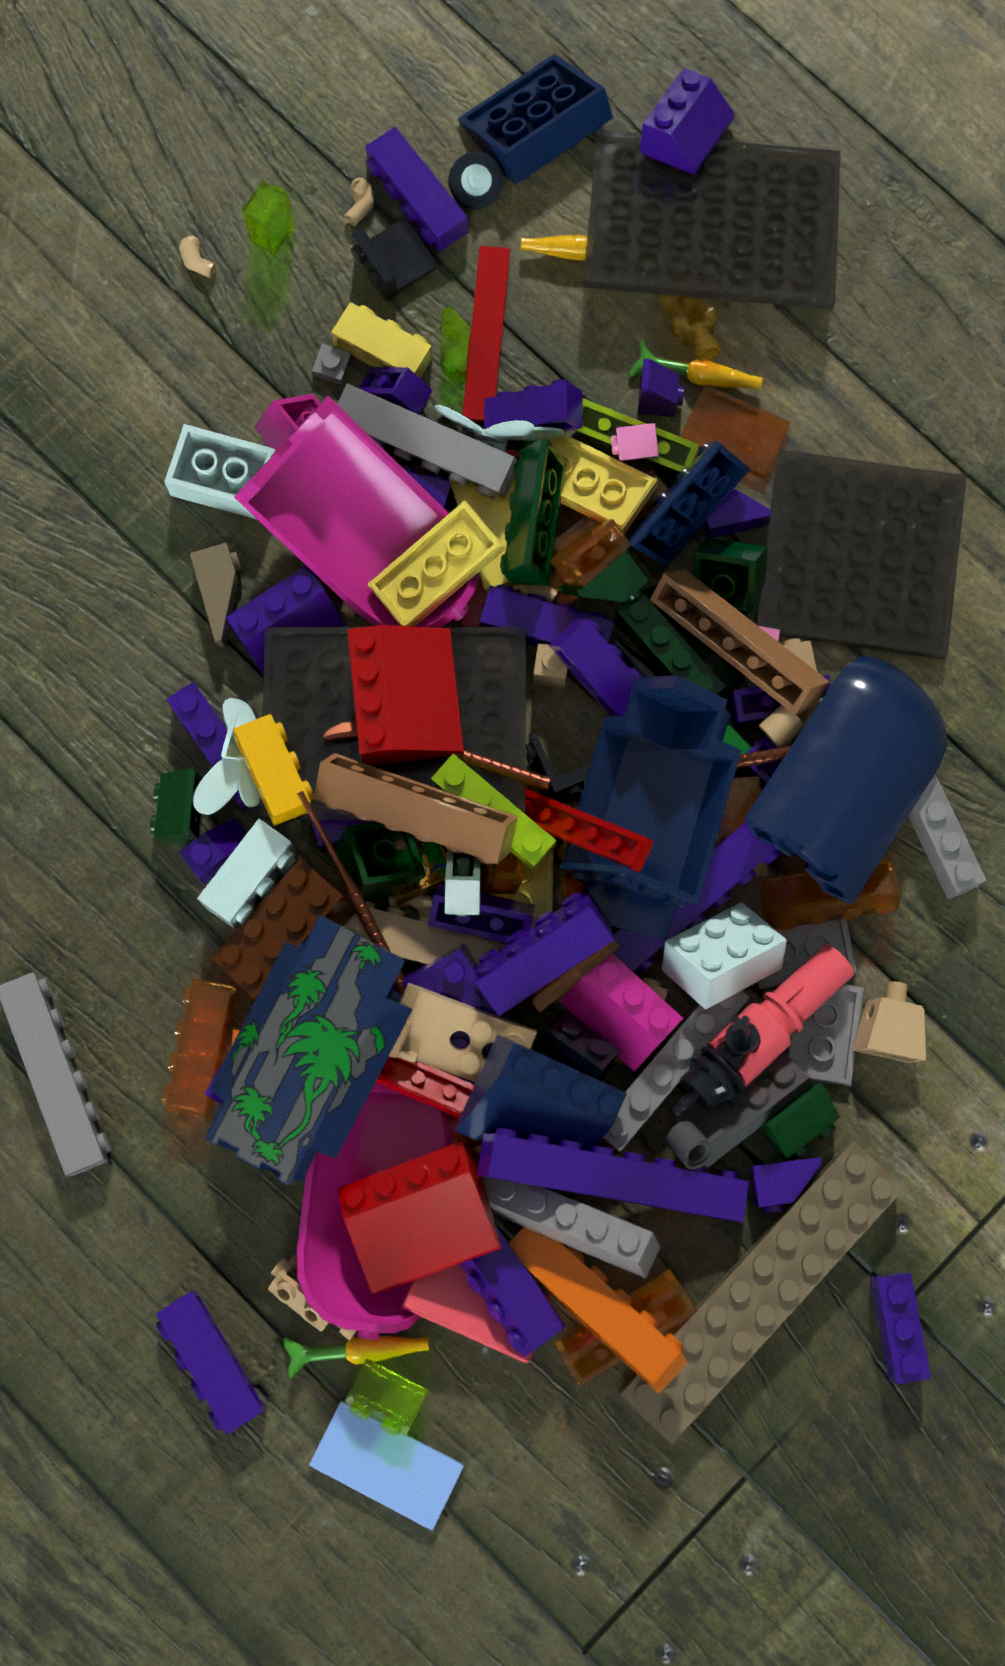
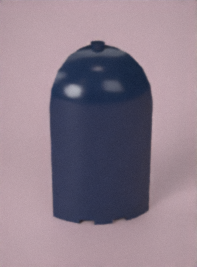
M863 655L850 662L834 680L745 816L744 821L751 835L775 847L788 857L792 853L801 857L806 862L803 869L816 880L824 893L853 905L940 767L948 745L946 724L941 713L924 689L895 666L874 656Z

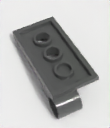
M783 1052L747 1087L744 1086L745 1088L742 1093L736 1092V1096L731 1101L720 1102L712 1111H707L696 1103L688 1112L683 1113L680 1117H675L669 1125L671 1130L667 1135V1146L687 1168L698 1169L702 1166L708 1168L811 1088L813 1083L810 1077ZM773 1079L770 1085L766 1087L759 1086L763 1080ZM747 1099L743 1106L732 1108L736 1101Z

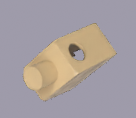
M893 981L888 982L886 998L879 997L867 1001L853 1045V1051L906 1063L926 1061L924 1008L920 1005L906 1002L907 984Z

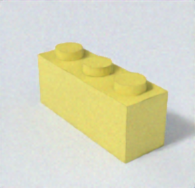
M350 302L331 331L333 346L351 352L353 357L372 367H408L421 378L432 360L431 345L424 337L418 334L411 335L403 331L399 324L392 320L385 321L377 317L370 308L364 305L359 307Z

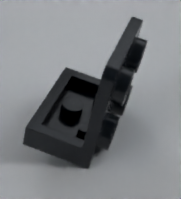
M400 220L372 238L368 237L363 228L351 234L353 247L350 249L353 257L359 265H364L368 271L367 274L371 283L376 289L380 288L386 299L436 269L435 259L406 220Z
M536 732L529 734L528 744L525 745L527 751L525 757L531 771L537 769L540 775L552 778L548 791L539 788L541 795L561 803L567 802L568 805L580 802L589 772L587 766L555 778Z
M567 1011L547 1029L542 1038L547 1042L542 1052L543 1055L600 1081H604L621 1051Z

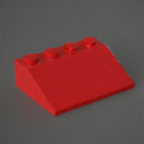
M375 625L348 629L359 754L363 762L370 766L450 756L452 754H464L450 628Z
M463 1141L337 1188L344 1222L373 1295L501 1249L484 1179L482 1176H477L478 1155Z

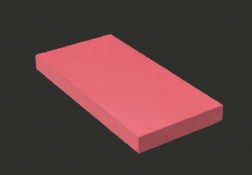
M460 1264L410 1283L401 1308L523 1363L530 1361L533 1351L524 1357L521 1352L516 1351L510 1345L507 1339L508 1333L500 1322H496L490 1316L487 1310L488 1304L480 1293L472 1290L467 1281L468 1275ZM545 1295L547 1300L550 1302L551 1297Z

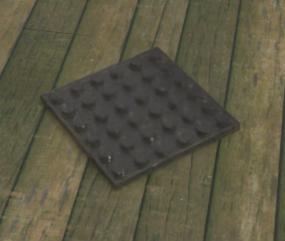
M779 449L776 457L770 504L771 518L768 523L765 544L768 547L767 573L755 624L757 626L780 630L779 636L945 660L948 656L967 475Z

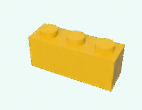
M268 714L233 728L234 740L273 826L308 813L297 793L303 791L310 805L314 794L307 780L301 781L297 772L301 769L299 760L295 752H288L284 742L288 739L281 722L275 724L272 715Z

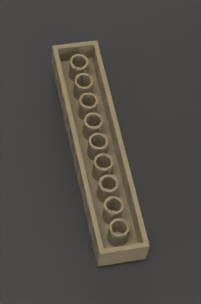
M855 1140L847 1142L803 1189L795 1201L780 1214L671 1333L685 1347L681 1352L688 1363L660 1394L634 1373L619 1389L620 1395L672 1445L905 1188Z

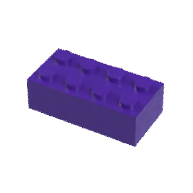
M588 890L581 895L579 892L572 894L563 901L562 908L553 914L551 911L545 912L534 921L535 926L526 932L523 930L515 932L506 940L507 944L497 951L495 948H492L479 957V963L476 967L475 984L498 1016L614 940L611 922Z
M465 943L407 975L402 982L405 988H407L408 983L498 1016L475 984L477 963ZM506 1012L499 1016L510 1020ZM456 1031L451 1035V1041L454 1046L465 1048L470 1044V1037L464 1031ZM488 1043L483 1047V1053L486 1058L493 1043ZM459 1077L460 1079L475 1085V1082Z

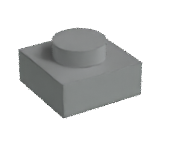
M321 344L312 369L313 377L342 385L352 359L351 352Z

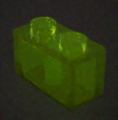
M262 181L243 207L242 214L249 241L275 256L294 230L295 225L287 192L277 185L272 187Z
M366 1359L347 1396L345 1405L350 1407L349 1411L361 1419L367 1420L370 1417L380 1422V1427L384 1431L395 1436H399L400 1433L406 1436L428 1390Z

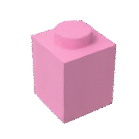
M655 423L616 428L617 435L611 436L613 455H619L620 461L659 457Z

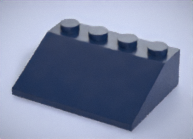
M553 54L460 116L458 121L483 153L496 160L502 170V174L514 184H517L528 178L530 174L545 164L552 162L554 158L567 149L574 147L592 132L599 130L604 124L613 119L605 87L556 54Z
M714 437L711 442L701 447L695 461L679 473L676 483L672 488L657 499L655 507L649 515L637 522L634 532L629 537V544L667 567L751 469Z
M498 1034L454 1130L482 1142L484 1134H496V1129L502 1128L517 1131L516 1138L528 1140L529 1134L550 1137L549 1144L557 1146L561 1145V1140L582 1143L581 1150L592 1152L593 1146H597L613 1126L627 1093Z

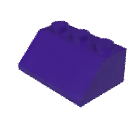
M683 68L644 121L639 153L695 175L734 120L735 113L711 78Z
M306 565L226 617L231 630L265 679L345 628L344 622L326 591Z

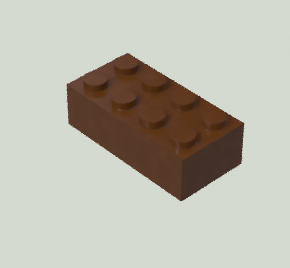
M299 858L212 959L256 1000L285 941L297 947L300 942L305 943L319 915L344 926L355 914V908H353L349 898L317 869L302 858Z

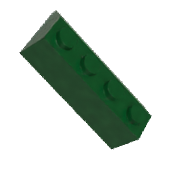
M540 439L522 449L519 462H516L514 466L516 484L515 491L511 493L509 499L511 518L510 523H507L505 527L506 552L502 554L500 560L501 572L512 584L549 586L566 462L548 439Z
M658 584L644 589L637 598L625 603L616 611L615 624L643 656L665 676L677 675L720 697L724 696L746 678L744 674L650 601Z

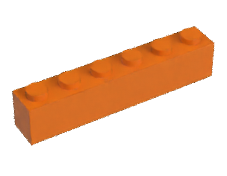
M524 1227L508 1243L531 1277L658 1394L663 1391L688 1363L681 1352L685 1348L681 1342L671 1333H668L666 1336L661 1334L656 1329L659 1325L658 1322L645 1310L639 1314L631 1307L633 1300L621 1288L618 1287L615 1291L606 1284L609 1279L595 1265L589 1269L581 1261L584 1259V1256L577 1249L570 1246L565 1247L558 1241Z

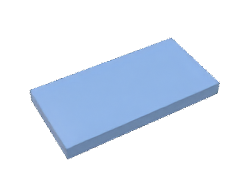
M341 1400L309 1466L433 1531L464 1464Z

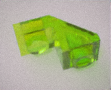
M449 305L440 312V330L445 338L450 341L447 346L441 349L442 363L440 365L450 379L455 378L460 385H463L466 382L470 327Z

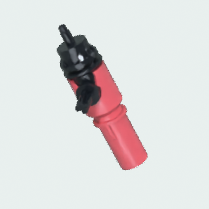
M824 944L775 991L766 992L762 997L764 1001L761 1004L750 1003L742 1012L734 1015L731 1018V1022L710 1040L707 1046H703L700 1049L702 1055L697 1054L691 1059L689 1070L680 1078L681 1084L688 1093L677 1102V1105L672 1109V1113L676 1117H680L683 1113L688 1112L696 1103L707 1111H712L720 1102L731 1101L736 1096V1092L742 1093L745 1088L744 1086L747 1087L790 1046L791 1034L793 1032L800 1033L803 1029L802 1024L854 975V970L848 960L833 946Z

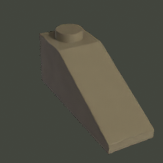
M227 542L190 553L213 637L219 651L226 649L230 629L226 617L232 614L239 585L236 571L242 570L237 552L231 553Z

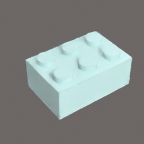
M184 424L164 482L170 496L256 519L234 496L271 458L270 456L276 449Z
M258 819L197 899L207 910L234 930H237L276 886L275 883L282 874L285 875L296 863L297 859H295L297 852L290 840L261 819Z
M741 902L666 940L662 971L706 1010L781 970L787 940Z

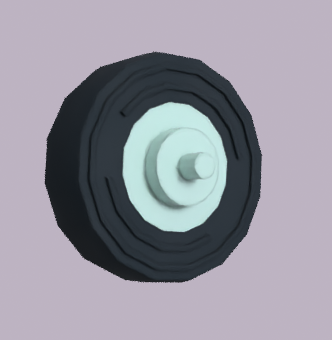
M477 151L465 153L454 162L450 169L448 177L450 193L455 201L465 208L474 210L486 208L496 201L502 191V170L496 160L486 153Z

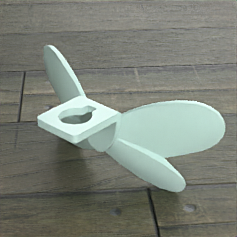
M434 405V408L445 418L475 433L478 441L487 445H493L494 448L503 452L506 451L507 440L535 441L554 439L563 436L565 433L559 428L534 427L528 421L519 420L502 422L484 430L460 413L442 405Z
M228 698L222 706L223 720L228 730L221 754L222 760L215 764L197 786L193 797L194 808L201 814L209 815L217 812L231 800L238 790L243 803L248 807H256L261 800L234 740L233 728L256 720L250 706L239 699Z

